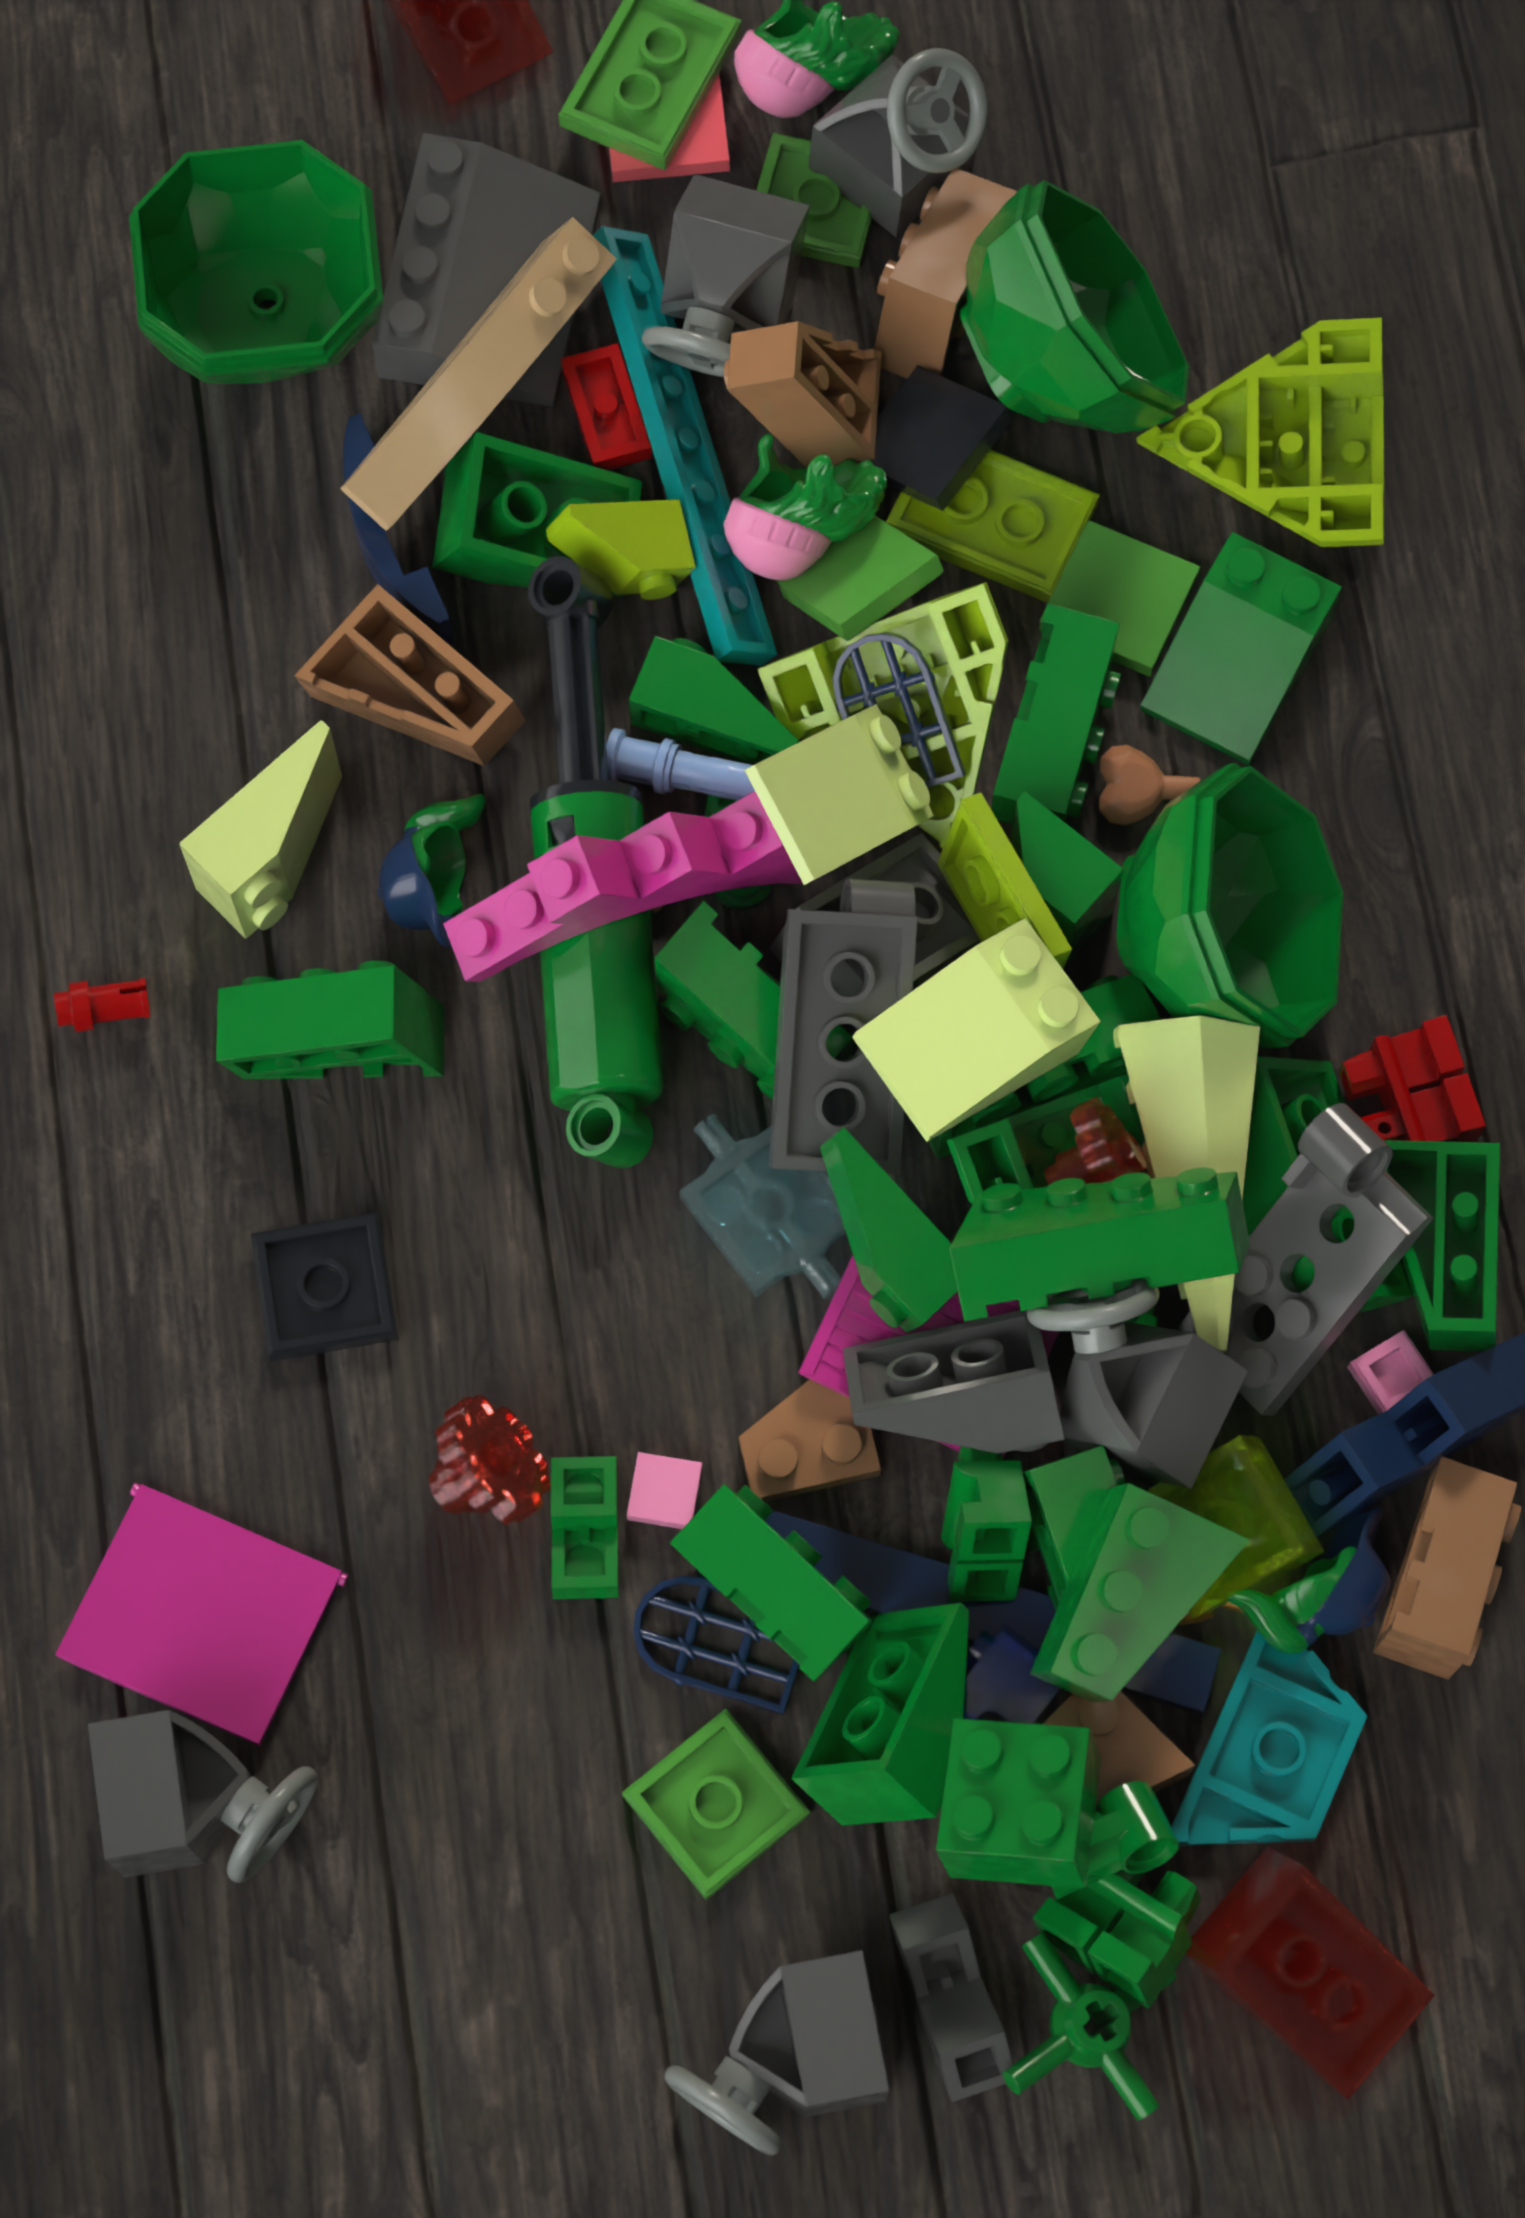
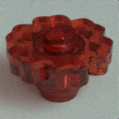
M1098 1097L1073 1108L1070 1118L1077 1132L1075 1135L1077 1145L1056 1155V1163L1045 1168V1177L1048 1185L1067 1178L1082 1179L1085 1181V1184L1112 1182L1115 1178L1129 1173L1148 1174L1146 1170L1147 1162L1138 1142L1130 1133H1127L1125 1126L1115 1115L1108 1104L1104 1106Z
M477 1395L473 1398L464 1397L444 1412L445 1423L435 1430L436 1439L439 1444V1459L436 1462L435 1469L429 1475V1486L436 1501L446 1511L455 1515H461L464 1512L485 1514L491 1510L501 1523L509 1525L513 1522L524 1521L543 1507L541 1496L551 1489L550 1479L547 1475V1461L542 1454L532 1448L533 1436L529 1428L518 1420L508 1407L502 1406L495 1409L485 1396Z

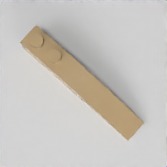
M574 217L548 236L340 489L385 531L391 528L511 390L617 259Z

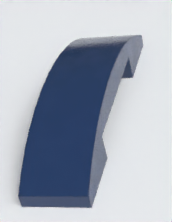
M360 413L349 417L346 427L343 449L345 482L375 447ZM347 496L359 546L377 584L446 643L453 645L454 640L450 618L428 568L424 567L404 575L385 530Z

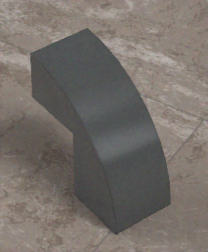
M951 1893L890 1914L891 1925L906 1975L951 2102L1006 2084L1002 2072L1013 2064L1005 2032L981 1979L969 1929L954 1894Z

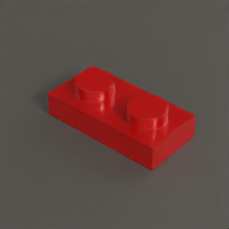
M619 344L561 358L562 374L591 466L611 470L652 459V447Z

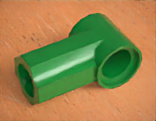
M1134 1781L1120 1785L1107 1792L1097 1803L1086 1886L1122 1869L1127 1873L1133 1874L1150 1871L1166 1863L1179 1849V1842L1151 1785L1147 1782ZM1051 1886L1057 1900L1081 1889Z

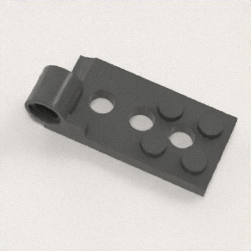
M846 879L841 894L840 912L788 909L783 939L769 1166L773 1169L827 1171L820 1146L844 1127L887 1174L900 1175L904 1109L859 1047L850 1058L836 1060L827 1050L826 1039L829 1032L839 1024H851L858 1031L913 991L918 917L915 916V892L911 882ZM844 959H854L861 965L864 972L862 986L851 995H839L831 985V972L838 962ZM837 1088L848 1089L855 1099L853 1115L843 1123H829L822 1112V1103L825 1096Z
M1344 1103L1333 1105L1324 1110L1303 1132L1298 1144L1301 1154L1281 1178L1289 1187L1249 1236L1250 1245L1240 1272L1234 1276L1227 1351L1223 1354L1248 1370L1239 1393L1261 1415L1274 1416L1434 1219L1386 1172L1393 1157L1392 1148ZM1347 1206L1354 1216V1230L1347 1240L1339 1242L1332 1231V1220L1335 1213L1341 1207ZM1307 1256L1313 1263L1315 1275L1311 1286L1301 1292L1293 1282L1292 1272L1295 1263L1301 1257ZM1267 1305L1274 1314L1275 1328L1271 1336L1262 1341L1255 1333L1253 1322L1256 1312L1262 1306ZM1190 1311L1177 1328L1180 1331L1196 1334Z

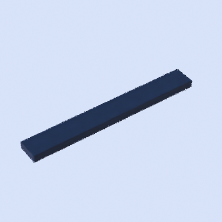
M774 1511L766 1520L785 1539L795 1530L823 1556L815 1567L833 1584L842 1575L846 1577L872 1602L865 1612L881 1614L962 1603L969 1610L967 1643L1033 1664L1035 1663L1056 1613L1049 1595L1018 1586L1016 1600L950 1602L947 1585L949 1564ZM1170 1633V1637L1160 1644L1121 1691L1202 1716L1222 1649Z

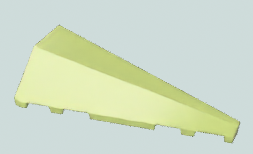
M1197 1015L1122 1024L1113 1030L1115 1048H1121L1130 1080L1126 1086L1130 1104L1136 1103L1145 1137V1142L1141 1148L1150 1179L1176 1177L1183 1171L1199 1167L1212 1168L1216 1173L1237 1171L1241 1197L1243 1199L1260 1035L1259 1026ZM1235 1274L1179 1283L1178 1288L1181 1300H1188L1197 1336L1222 1353L1226 1352Z

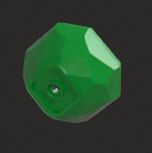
M303 140L185 152L140 200L129 215L139 328L144 336L171 362L207 384L265 383L285 380L334 366L340 363L381 316L384 299L372 190ZM273 300L276 302L269 309L257 307L263 301Z
M1043 180L1036 186H1032L1029 183L1023 186L1002 206L975 239L966 262L967 303L960 308V317L992 391L1009 409L1041 423L1053 420L1089 429L1124 433L1141 431L1170 421L1176 417V409L1186 403L1190 367L1147 270L1100 209L1046 180Z
M1236 763L1228 764L1165 805L1145 835L1136 854L1128 856L1124 861L1122 867L1124 870L1120 882L1116 934L1117 948L1124 966L1133 975L1142 980L1173 1018L1201 1015L1259 1026L1258 1048L1287 1047L1297 1038L1303 1037L1337 1004L1343 889L1316 815L1252 766L1242 768Z

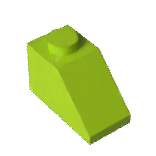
M680 499L569 504L546 529L550 543L576 563L603 578L610 586L611 591L616 595L640 594L641 598L645 600L667 597L677 590V586L696 568Z

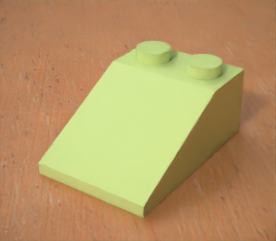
M877 704L745 769L756 794L804 885L934 816L929 806L930 795L925 782L919 774L911 771L900 750L901 738L892 720L886 715H882Z
M322 720L179 843L196 890L245 939L258 928L266 930L272 927L285 914L288 902L293 898L341 781L342 773L331 730Z
M1024 918L974 946L856 1031L852 1038L926 1142L1077 1055L1101 1021L1029 922Z

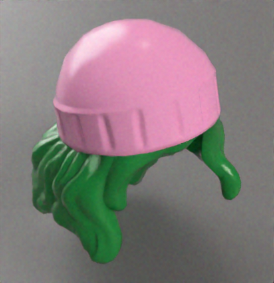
M783 0L779 10L755 30L749 29L735 50L734 65L738 82L749 100L764 112L780 118L798 117L823 102L834 89L849 90L858 86L887 58L894 55V47L898 44L900 33L898 28L892 25L888 17L879 18L875 13L868 12L862 16L850 18L842 14V6L837 1L825 4L817 13L809 6H805L803 0Z
M765 434L758 443L760 462L758 472L741 495L732 500L723 523L724 534L733 554L744 567L756 575L768 579L786 581L799 577L823 556L831 542L843 541L850 535L865 529L884 499L887 475L882 468L874 466L869 460H863L858 463L854 458H846L839 464L832 465L830 456L826 454L816 456L810 462L807 469H794L779 462L777 454L773 450L774 435Z

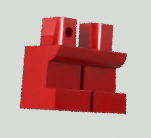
M1447 1014L1424 1021L1419 1029L1391 1038L1389 1035L1375 1037L1369 1051L1342 1062L1339 1069V1077L1349 1100L1376 1093L1379 1094L1384 1111L1361 1117V1119L1383 1140L1477 1142L1486 1127L1468 1073L1462 1074L1465 1065Z

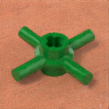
M1041 1931L1022 1944V1949L1056 1998V2002L1050 2014L1051 2037L1002 2072L1004 2081L1011 2091L1016 2095H1020L1068 2060L1080 2067H1101L1137 2121L1142 2120L1159 2108V2103L1124 2052L1130 2038V2013L1139 2008L1141 2004L1117 1989L1112 1991L1107 1987L1093 1983L1079 1985L1044 1931ZM1175 1971L1173 1972V1974L1171 1975L1163 1989H1165L1167 1986H1169L1176 1980ZM1089 2014L1095 2019L1097 2024L1090 2032L1091 2037L1085 2032L1083 2027L1090 2019Z

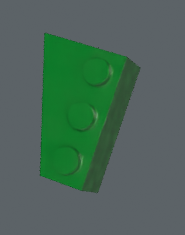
M1047 603L1042 620L1041 639L1034 661L1031 660L1026 676L1027 685L1017 718H1014L993 792L991 810L997 820L1013 824L1016 801L1024 791L1065 823L1067 817L1079 820L1089 786L1088 783L1078 781L1084 762L1096 764L1105 733V728L1095 726L1100 707L1112 710L1121 679V673L1111 671L1120 622Z
M367 961L359 964L358 970L338 973L329 969H307L300 973V978L277 980L266 976L248 977L242 980V985L218 988L216 1061L243 1080L324 1078V1068L340 1066H363L364 1078L384 1077V1065H419L423 1068L424 1077L444 1076V1004L398 969L395 964L387 961Z

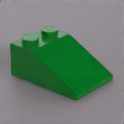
M474 432L446 464L432 568L488 584L529 588V581L534 571L543 561L557 556L569 558L548 541L546 533L547 527L569 504L640 501L642 481ZM612 592V596L624 597L627 595H616L614 592Z
M1232 532L1205 577L1139 710L1249 766L1331 622L1342 586Z
M962 1603L868 1615L874 1622L855 1642L791 1778L842 1826L936 1818L942 1807L954 1718L963 1719L969 1610Z

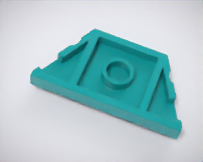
M1256 1630L1171 1825L1179 1846L1313 1842L1316 1839L1365 1724L1367 1715L1347 1691L1341 1690L1331 1679L1329 1669L1313 1650L1309 1652L1305 1649V1651L1299 1654L1283 1653L1271 1646Z

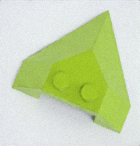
M1382 318L1320 320L1301 332V339L1273 357L1268 353L1188 404V411L1161 429L1156 425L1137 437L1139 445L1320 547L1384 545L1385 477Z
M987 582L944 595L878 620L848 642L840 636H836L757 669L776 719L800 741L842 721V717L836 708L833 676L838 659L849 645L866 635L890 633L906 638L920 649L935 675V683L966 775L928 787L930 795L929 806L934 816L917 826L941 843L939 846L942 849L961 800L976 794L1009 643ZM881 641L867 642L858 647L870 683L873 681L875 687L894 681ZM892 643L901 672L905 671L906 677L921 672L914 657L900 645ZM851 656L845 664L842 676L845 697L862 692ZM925 681L907 687L918 722H923V727L938 723ZM894 692L875 697L882 715H886L892 720L899 735L911 732L899 696L895 697ZM863 702L848 706L852 716L867 709L868 706L864 708ZM942 732L925 737L924 740L937 777L955 772ZM911 742L901 745L900 750L911 771L919 774L923 781H927L917 747L913 748Z

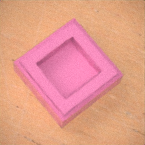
M1405 1330L1354 1359L1347 1367L1378 1415L1390 1409L1426 1378L1434 1375Z
M638 1452L627 1510V1520L683 1529L695 1515L703 1463Z

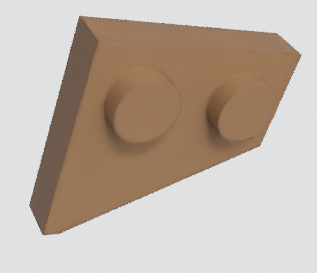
M810 1379L739 1436V1446L749 1488L764 1502L881 1475V1467L871 1428L854 1425L850 1399Z

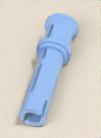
M613 728L606 744L609 780L617 781L621 779L650 785L653 787L654 793L658 794L672 793L674 788L736 801L755 791L745 772V769L753 765L682 751L681 744H677L676 740L666 738L662 743L627 737L626 731L618 728Z

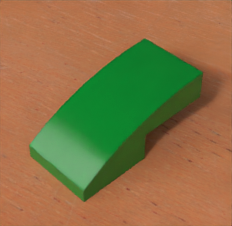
M617 1456L551 1458L553 1599L619 1598Z

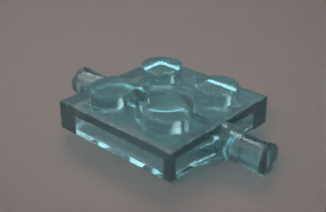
M715 1114L706 1117V1124L702 1120L693 1131L698 1134L715 1158L704 1174L679 1191L681 1201L755 1297L762 1294L785 1276L803 1271L824 1300L831 1298L833 1290L836 1291L841 1278L823 1255L830 1245L843 1236L846 1231L827 1174L824 1171L771 1168L769 1166L771 1126L758 1136L735 1142Z

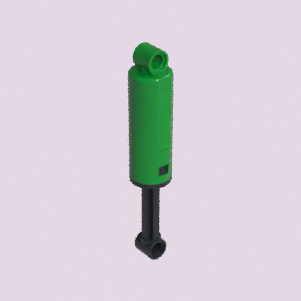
M564 556L551 557L543 561L534 571L528 588L530 603L537 612L544 615L545 628L549 632L559 784L539 790L530 798L533 861L576 835L619 841L644 826L641 792L635 786L609 780L598 628L605 622L612 609L613 596L611 588L603 578ZM650 909L610 922L540 951L550 1100L560 1109L570 1111L566 1123V1135L569 1144L575 1152L616 1168H630L638 1164L648 1154L653 1140V1128L651 1120L644 1111L638 1108L648 1106L658 1100L662 1095L664 1087ZM613 1123V1130L609 1138L606 1140L607 1131L610 1125Z

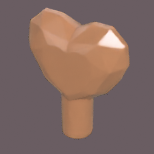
M1129 745L1112 746L1100 758V773L1106 786L1099 797V812L1109 823L1123 826L1132 824L1153 813L1162 800H1174L1200 782V778L1164 775L1155 761L1142 751Z

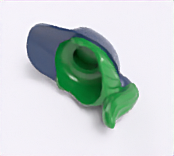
M476 794L454 801L437 802L414 813L406 823L403 838L389 850L380 868L377 894L382 899L389 918L402 928L431 930L436 940L447 948H452L443 923L460 914L464 908L459 898V891L465 873V854L459 831L468 829L479 819L486 802L484 794Z
M1376 1506L1373 1510L1361 1513L1346 1522L1331 1540L1325 1558L1312 1563L1302 1580L1274 1592L1271 1596L1251 1589L1233 1590L1228 1593L1226 1600L1238 1606L1244 1612L1252 1625L1271 1646L1287 1654H1299L1305 1651L1322 1634L1344 1635L1359 1629L1363 1625L1366 1627L1373 1625L1376 1620L1375 1614L1391 1585L1390 1576L1373 1548L1374 1538L1384 1509Z

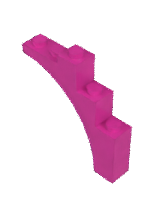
M754 791L710 817L669 811L619 841L576 835L527 864L530 871L529 874L443 923L464 980L481 982L518 961L564 940L649 909L704 894L741 887L778 883L803 884L758 795Z

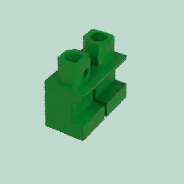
M960 1446L959 1462H954L941 1531L943 1544L952 1550L947 1576L950 1602L1016 1600L1023 1566L1022 1559L1025 1557L1032 1523L1020 1460L1003 1461L1002 1453Z
M1123 1869L1086 1886V1889L1081 1888L1058 1900L1049 1896L1033 1916L1039 1932H1045L1058 1953L1093 1975L1097 1972L1101 1980L1147 2009L1151 2008L1193 1942L1187 1925L1192 1920L1201 1901L1197 1887L1176 1872L1168 1871L1152 1894L1148 1895L1136 1887L1146 1872L1133 1874L1127 1873Z

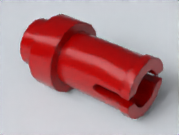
M145 978L97 986H89L88 980L68 983L69 991L54 993L58 1027L74 1025L75 1032L95 1030V1023L144 1017V1019L151 1018Z

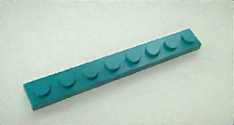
M602 226L592 236L617 260L601 278V282L667 500L680 499L696 566L690 575L715 658L719 662L763 666L777 655V651L753 573L744 567L733 554L724 534L723 523L731 502L690 369L653 354L646 349L641 340L643 332L650 327L677 328L673 316L660 313L664 285L648 234Z

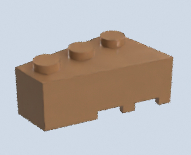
M957 168L951 170L941 189L935 186L931 187L921 210L920 225L910 223L899 249V257L901 258L898 262L890 259L879 280L877 294L885 298L874 349L882 351L881 369L906 379L917 366L942 377L944 376V365L949 343L953 341L959 344L965 332L961 322L960 308L967 303L966 262L971 246L1002 206L1018 191Z
M799 321L731 333L730 357L724 364V380L727 390L806 468L816 456L821 454L830 456L832 465L839 464L846 458H854L857 462L874 460L882 351L874 348L860 350L858 349L857 342L852 340L835 341L833 340L832 333Z
M379 584L374 587L294 675L312 698L483 766L488 764L526 722L515 701Z
M1442 1456L1431 1470L1373 1650L1374 1654L1447 1680L1452 1677L1462 1664L1471 1666L1482 1637L1483 1629L1479 1628L1478 1625L1484 1603L1490 1605L1502 1573V1567L1495 1565L1501 1541L1506 1543L1511 1541L1519 1520L1521 1506L1512 1503L1517 1482Z
M1121 1691L1112 1701L1089 1702L1072 1694L1042 1724L1090 1728L1101 1755L1096 1805L1107 1792L1128 1782H1147L1151 1785L1154 1792L1166 1786L1169 1787L1187 1778L1195 1766Z

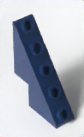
M1525 1332L1426 1378L1387 1411L1338 1434L1271 1489L1267 1496L1302 1548L1311 1545L1432 1469L1441 1456L1445 1458L1451 1457L1524 1411Z

